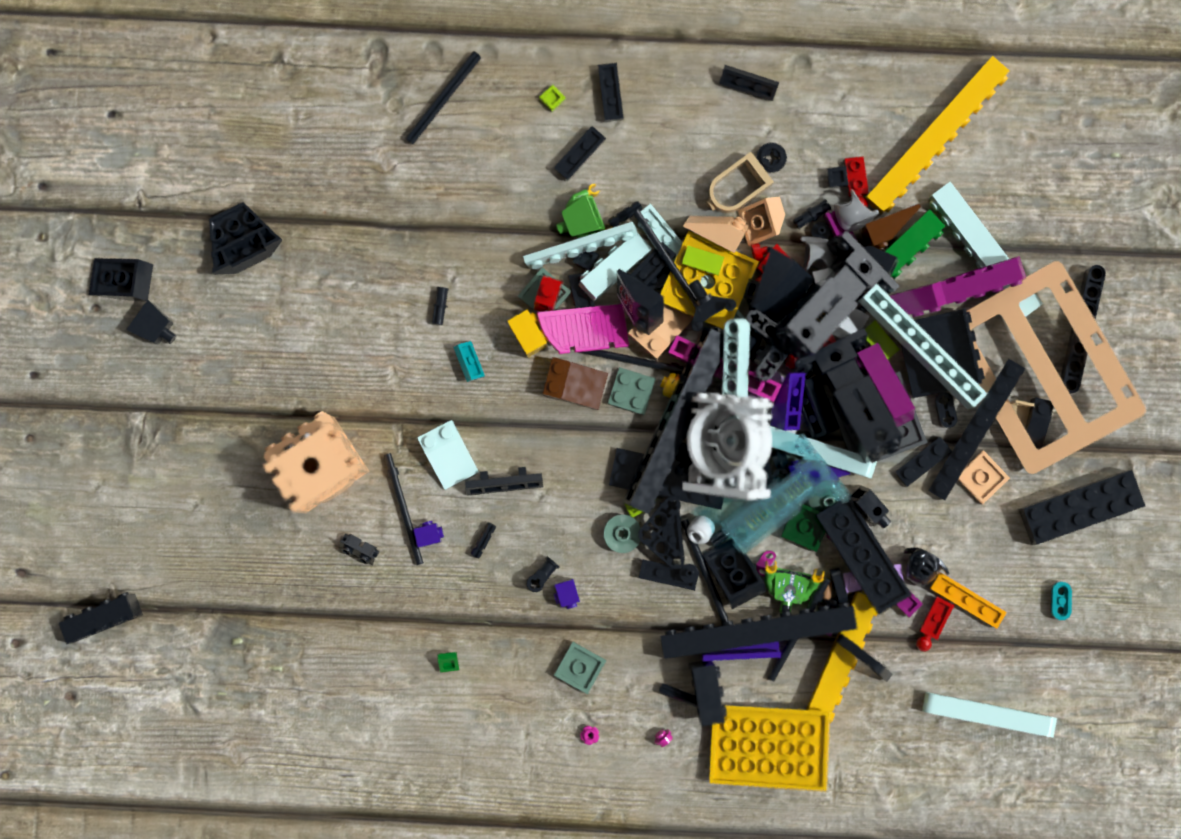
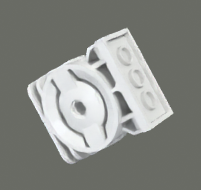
M697 393V397H693V401L698 402V408H692V413L698 414L692 420L688 432V450L693 464L689 468V482H683V490L742 499L769 498L770 489H765L766 473L762 467L769 458L772 446L771 430L766 420L772 417V415L766 414V408L772 407V403L767 398L755 399L748 396L736 397V395H719L718 393ZM735 415L739 418V419H729V420L725 421V420L728 419L729 417H732V416H735ZM728 462H731V463H740V462H741V464H740L739 466H735V465H732V464H730V463H728Z

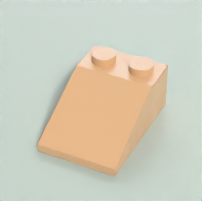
M689 216L683 227L735 253L749 225L740 217Z
M664 304V322L650 335H647L637 330L634 326L628 333V336L657 361L673 343L676 336H679L690 324L693 317Z

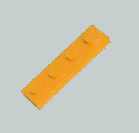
M941 572L929 588L995 629L999 627L1007 613Z

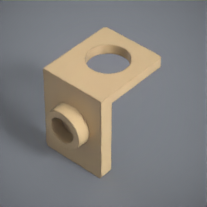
M1019 400L1011 401L1012 407L1026 430L1029 410L1031 407H1034V404Z

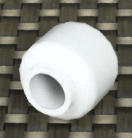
M696 516L687 528V535L692 542L705 544L715 531L714 523L708 517Z

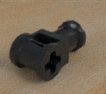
M548 556L534 575L527 579V588L532 592H540L551 574L560 568ZM537 578H538V579L540 580V581L538 582V584L540 585V587H539V588L534 587V588L532 589V588H531L532 583H531L530 581H531L532 579H533V580H537Z

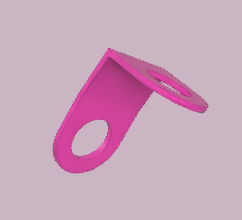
M766 551L763 553L756 564V570L759 575L765 577V574H762L759 570L766 571L765 561L767 560L768 566H771L776 558L775 552ZM770 553L773 555V557L771 559L766 558V554Z

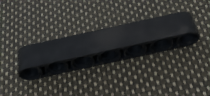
M1094 265L1085 271L1080 289V295L1095 320L1106 276L1105 269L1100 265ZM1092 270L1098 272V279L1092 277ZM1088 288L1094 291L1093 298L1087 295ZM1073 327L1071 328L1060 376L1065 386L1067 381L1072 382L1073 389L1071 391L1068 390L1070 394L1076 393L1081 386L1088 355ZM1075 344L1081 346V353H1077L1074 350ZM1071 362L1077 365L1076 372L1070 369Z

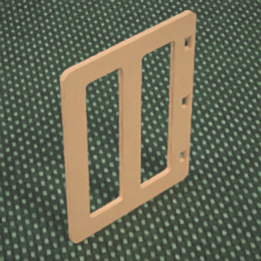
M1058 261L1052 262L1027 276L1026 279L1022 280L1023 284L1014 287L1010 286L966 311H970L972 323H969L970 331L996 315H1002L1068 430L1066 436L1042 449H1037L1010 401L1007 399L996 419L1025 470L1030 474H1035L1142 417L1146 412L1144 403L1063 264ZM1065 280L1072 290L1068 293H1065L1061 286V283ZM1046 287L1051 289L1117 403L1116 409L1090 423L1086 422L1019 306L1021 301ZM1095 333L1098 334L1102 341L1097 346L1091 338V335ZM973 342L974 349H978L981 360L977 361L978 366L983 368L985 379H982V384L978 385L988 393L996 377L976 342ZM1126 385L1133 395L1129 398H1126L1121 390Z

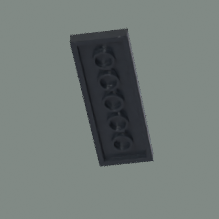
M617 448L609 486L628 490L644 454ZM674 460L671 472L666 476L664 487L658 493V496L664 498L675 497L682 502L722 510L724 496L683 490V482H689V471L684 475L677 473V465L681 462Z
M850 496L816 515V518L877 615L882 614L912 596Z

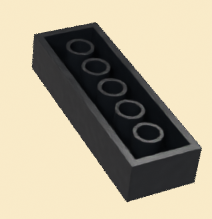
M1126 470L1019 508L1018 510L1031 545H1038L1140 509L1146 505L1133 470Z

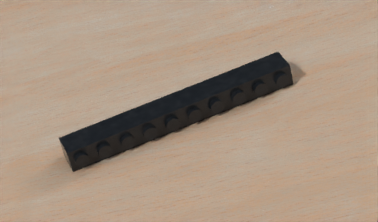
M703 327L622 502L647 514L654 508L658 493L664 487V480L671 472L672 463L678 456L680 446L687 437L689 426L696 416V413H692V408H698V402L693 401V397H697V393L706 392L712 383L715 370L720 366V359L724 353L723 334L711 328Z
M849 603L837 604L838 608L836 609L824 606L818 607L817 612H811L810 609L799 610L798 615H791V612L779 613L780 617L778 618L766 615L760 616L761 620L759 621L747 618L741 619L740 624H734L733 621L722 622L721 627H714V624L702 625L703 629L701 630L689 627L683 628L684 632L676 633V630L664 631L665 635L661 636L664 659L856 630L858 628L854 606H849Z

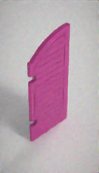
M622 304L536 313L544 336L558 351V354L570 353V347H574L575 353L609 349V343L612 342L614 348L629 347Z

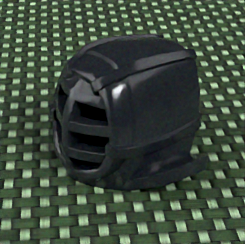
M917 547L904 550V554H911L908 557L906 576L914 584L925 587L938 577L941 569L947 576L949 575V571L942 560L932 553Z

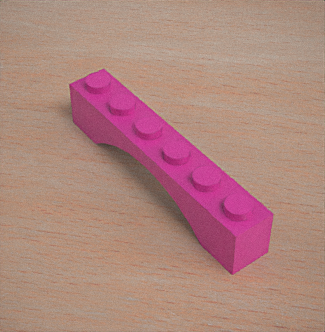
M677 335L669 350V355L687 363L695 343ZM721 358L720 366L715 370L713 376L723 381V358ZM748 371V393L758 398H767L770 403L774 404L782 384L771 379L767 382H759L755 378L754 372Z

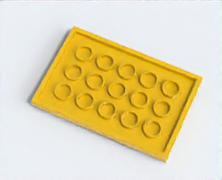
M726 706L727 717H724L725 723L712 725L709 783L827 791L829 711Z

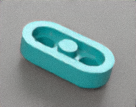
M1056 582L1051 588V614L1057 620H1066L1072 613V588L1066 582ZM1059 588H1063L1064 590L1063 594L1061 595L1058 594ZM1059 607L1063 608L1062 614L1057 612Z

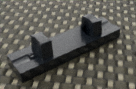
M518 467L519 476L489 479L488 471H481V480L465 481L467 496L543 488L542 473L527 475L526 467Z

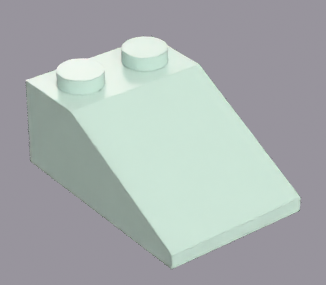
M452 420L417 437L445 490L479 473Z

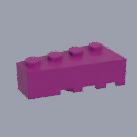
M1020 256L944 279L941 281L947 304L953 302L959 304L967 301L966 298L973 296L975 299L984 296L985 292L992 290V293L1004 290L1003 286L1009 284L1011 287L1023 284L1022 280L1026 279Z
M879 343L858 352L857 366L860 371L863 370L865 376L869 375L897 427L913 420L915 407Z

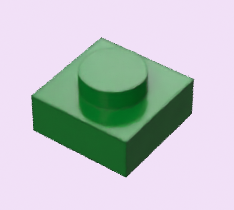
M457 652L438 654L440 673L459 671Z

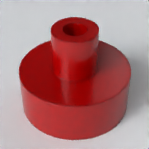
M759 243L751 244L753 258L759 262L763 261V255L768 254V247H760Z

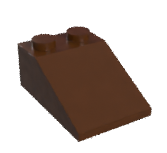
M920 204L865 224L860 231L866 246H873L880 250L885 249L888 246V242L921 208Z
M552 357L543 396L599 410L608 373Z

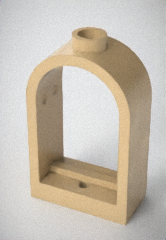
M750 152L712 181L708 194L709 200L706 203L712 211L716 209L721 213H734L771 187L774 181L753 153ZM745 164L761 187L735 206L727 207L719 204L714 197V187Z

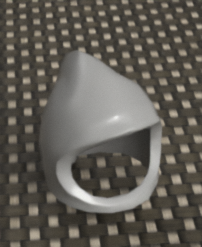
M851 189L852 199L849 203L843 205L834 204L837 222L842 229L850 232L861 229L879 213L878 210L871 211L864 206Z
M801 237V241L806 244L804 270L808 271L811 267L818 270L827 269L837 260L838 255L833 254L830 251V247L826 244L829 240L818 237Z

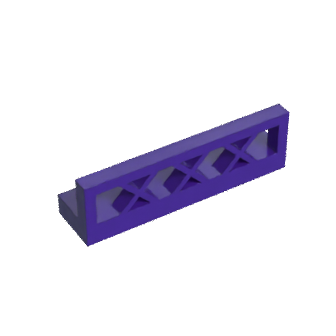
M779 641L702 653L703 661L781 658Z

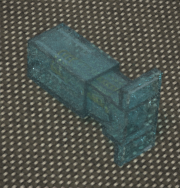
M804 433L799 435L794 442L796 443V450L801 455L805 454V456L796 462L795 469L782 479L778 476L765 486V489H770V497L748 499L727 515L720 523L722 525L721 530L727 537L731 536L735 541L733 545L739 552L742 551L746 554L797 515L802 509V504L814 495L820 497L832 488L831 493L837 501L841 500L845 503L850 499L851 493ZM817 470L820 476L813 477L811 471ZM738 527L744 528L746 533L739 532Z

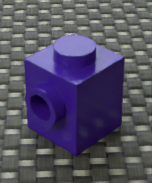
M433 521L421 523L422 527L414 529L418 548L441 543V538H444L442 526L438 527V523L433 524Z
M574 579L555 584L557 592L554 593L556 603L561 604V607L566 606V610L577 607V602H580Z

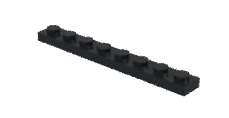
M1010 359L1007 360L929 488V492L946 501L1026 368Z

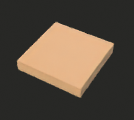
M982 450L966 466L958 481L983 505L1010 477Z

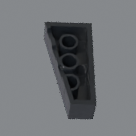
M126 592L118 595V598L111 601L108 599L100 602L98 607L93 608L90 606L82 609V613L75 616L73 613L63 617L64 621L58 624L66 645L143 616L136 594Z

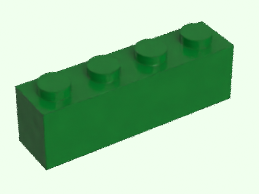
M931 210L927 211L885 251L896 256L899 261L891 276L893 279L902 273L900 269L905 264L909 266L916 260L914 257L916 253L920 251L922 254L930 246L928 242L932 238L936 241L944 233L942 229L945 225Z

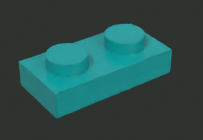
M472 341L453 347L467 382L485 377Z

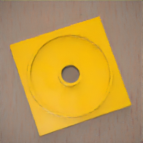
M688 230L674 263L688 284L697 279L701 283L703 276L710 275L714 278L715 284L710 289L704 288L707 294L711 293L712 296L730 298L736 301V308L733 311L723 309L704 321L724 330L726 322L734 319L744 296L748 280L752 278L759 261L737 251L733 253L705 237ZM687 246L723 256L724 260L719 276L682 265ZM670 271L660 293L664 296V304L694 317L696 309Z

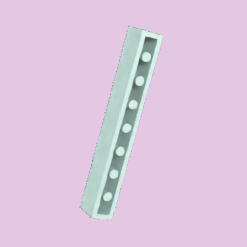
M951 182L930 196L931 207L935 211L938 210L944 224L952 228L954 231L953 235L958 241H962L965 245L966 253L970 257L973 256L977 261L976 266L978 269L1009 259ZM1009 284V285L1003 286V288L1006 289V288L1010 287L1011 285ZM1035 293L1021 301L1019 306L1026 317L1043 303Z
M877 284L858 300L967 409L974 408L986 396L987 393Z

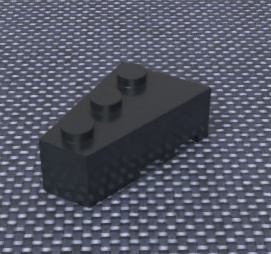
M713 661L688 663L693 680L691 682L692 687H694L695 703L700 725L707 726L725 723L724 717H727L726 706L722 705L721 698L724 697L723 687L719 686L718 678H721L719 666L716 667Z

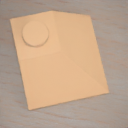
M780 197L765 198L738 210L739 217L744 219L746 224L749 225L745 232L748 246L779 235L785 217Z

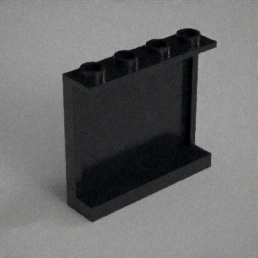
M962 308L961 310L914 320L977 384H982V379H985L983 368H979L977 362L981 359L979 350L974 349L973 342L976 341L974 330L970 331L969 323H972L970 311L966 312V309ZM901 344L913 399L947 392L948 390Z

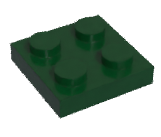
M796 501L781 537L817 552L825 535V530L816 518V515L821 512Z

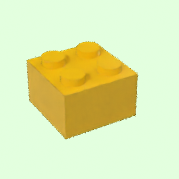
M527 309L508 320L510 328L528 358L548 347V340L542 330H539L537 327L539 322L534 312L529 313Z

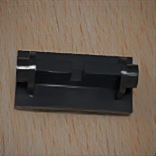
M345 534L339 544L341 551L346 555L357 557L364 564L369 563L373 566L374 560L380 552L377 550V547L367 542L360 547L361 539L352 534Z

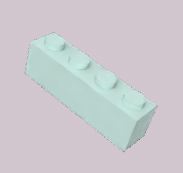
M639 234L630 240H622L623 244L619 248L617 246L613 247L608 252L609 256L605 260L603 258L598 260L591 272L587 270L581 275L579 286L593 302L617 282L618 269L628 273L651 252L652 248Z

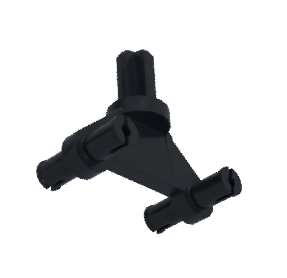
M698 279L689 284L690 289L698 300L696 301V311L691 324L694 331L702 330L703 322L721 310L733 311L736 308V301L734 299L712 296L711 293L707 294Z

